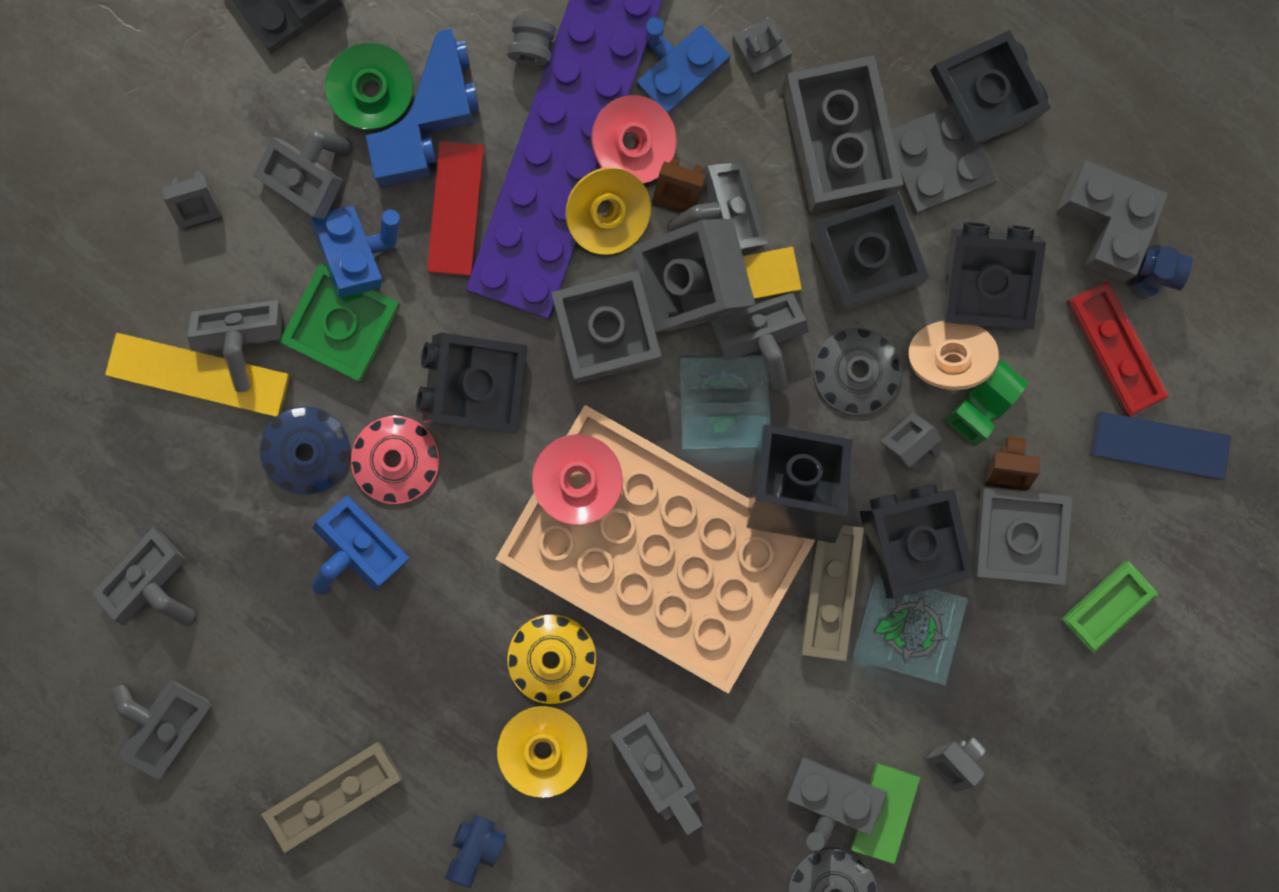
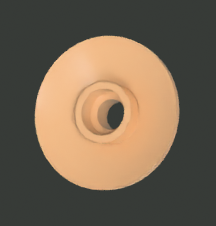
M945 321L935 322L922 328L913 337L909 346V362L915 374L926 383L941 389L962 390L975 387L986 381L994 373L998 364L999 352L995 340L986 330L977 325L945 323Z

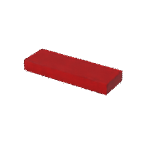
M442 141L439 143L427 266L429 274L470 277L472 273L485 150L483 145Z
M1109 280L1066 301L1125 416L1131 417L1169 398Z

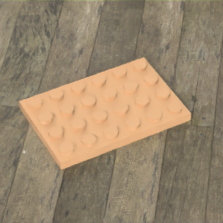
M584 405L567 435L582 434L592 436L604 442L615 453L621 465L623 475L622 490L618 501L611 511L601 519L588 524L572 525L558 521L546 513L533 493L497 555L496 560L729 694L815 540L746 528L749 498ZM575 472L569 478L570 485L575 489L583 488L587 482V478L582 472Z

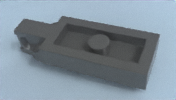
M649 711L612 733L610 737L657 813L660 812L665 821L675 815L687 835L703 826L691 804L700 799L695 791L696 787Z

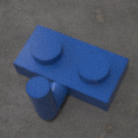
M653 17L646 24L647 45L661 60L637 80V87L647 98L660 104L670 114L727 64L731 56L702 24L674 48L663 36V21L660 18Z
M354 205L328 211L325 220L311 216L310 225L338 298L381 288L382 277L373 254L391 250L396 246L400 215L396 211H385L382 214L380 234L366 237Z
M348 495L318 519L312 528L336 552L335 555L321 566L312 582V589L317 594L327 593L336 577L348 566L375 592L409 560V557Z

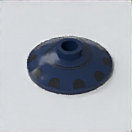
M310 406L290 408L277 415L266 427L260 442V459L268 477L280 488L300 495L319 493L334 485L346 470L350 456L348 436L341 423L330 413ZM306 443L313 448L314 454L310 459L302 460L296 455V448L300 444Z

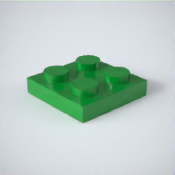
M319 263L279 342L361 383L401 304L375 290L338 298L327 267Z

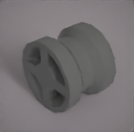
M514 19L512 32L515 38L514 43L508 47L507 56L513 61L526 65L546 66L547 63L550 64L551 52L548 47L549 42L555 38L556 27L539 19Z

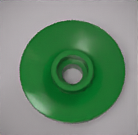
M366 42L345 49L334 59L326 75L325 92L330 107L343 122L357 129L377 130L395 123L404 115L413 97L414 81L407 62L397 51L380 43ZM370 84H376L380 87L379 93L374 97L364 95L365 88Z

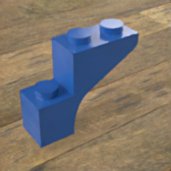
M452 28L441 30L435 35L413 106L406 117L387 130L366 135L374 178L380 188L432 177L429 164L437 162L431 136L423 138V135L474 125L471 111L479 109L474 83L465 84L462 70L470 67L465 41H456Z

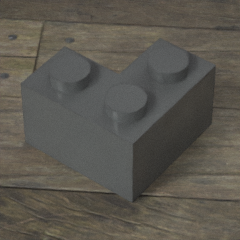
M1087 160L1080 164L1071 173L1057 212L1097 228L1081 268L1121 284L1135 277L1138 274L1169 193Z

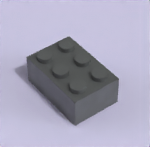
M875 55L787 73L782 89L810 214L896 195L904 184Z

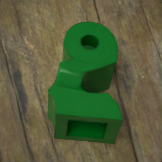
M1000 359L994 373L986 381L970 389L966 394L965 400L956 405L944 421L975 447L989 437L995 427L991 421L1000 418L1016 402L1028 385V381L1007 365L1003 359Z

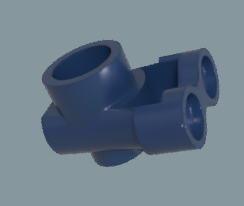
M1153 245L1147 248L1138 271L1139 276L1132 282L1133 294L1140 299H1147L1157 294L1161 286L1181 291L1190 275L1192 257L1181 254L1177 249L1170 246Z
M473 815L470 823L462 820L452 843V846L459 848L455 859H452L445 879L471 889L478 871L477 866L479 862L490 867L494 866L504 845L506 833L493 828L494 822L478 815Z

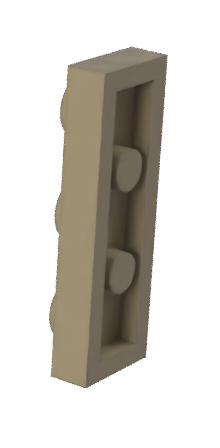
M843 525L835 543L815 540L800 650L801 655L846 661L864 532V529L861 527Z
M379 740L261 815L283 852L286 853L398 783L403 778Z

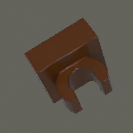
M674 157L670 163L663 162L652 203L684 212L698 204L706 174L699 172L702 170V167L697 164L694 170L678 166L680 159Z
M1007 436L1006 446H1001L1000 452L994 453L985 468L984 485L1028 491L1040 474V457L1025 455L1026 441L1024 438Z

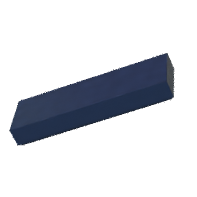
M1099 412L1096 416L1090 456L1221 480L1225 479L1231 435Z

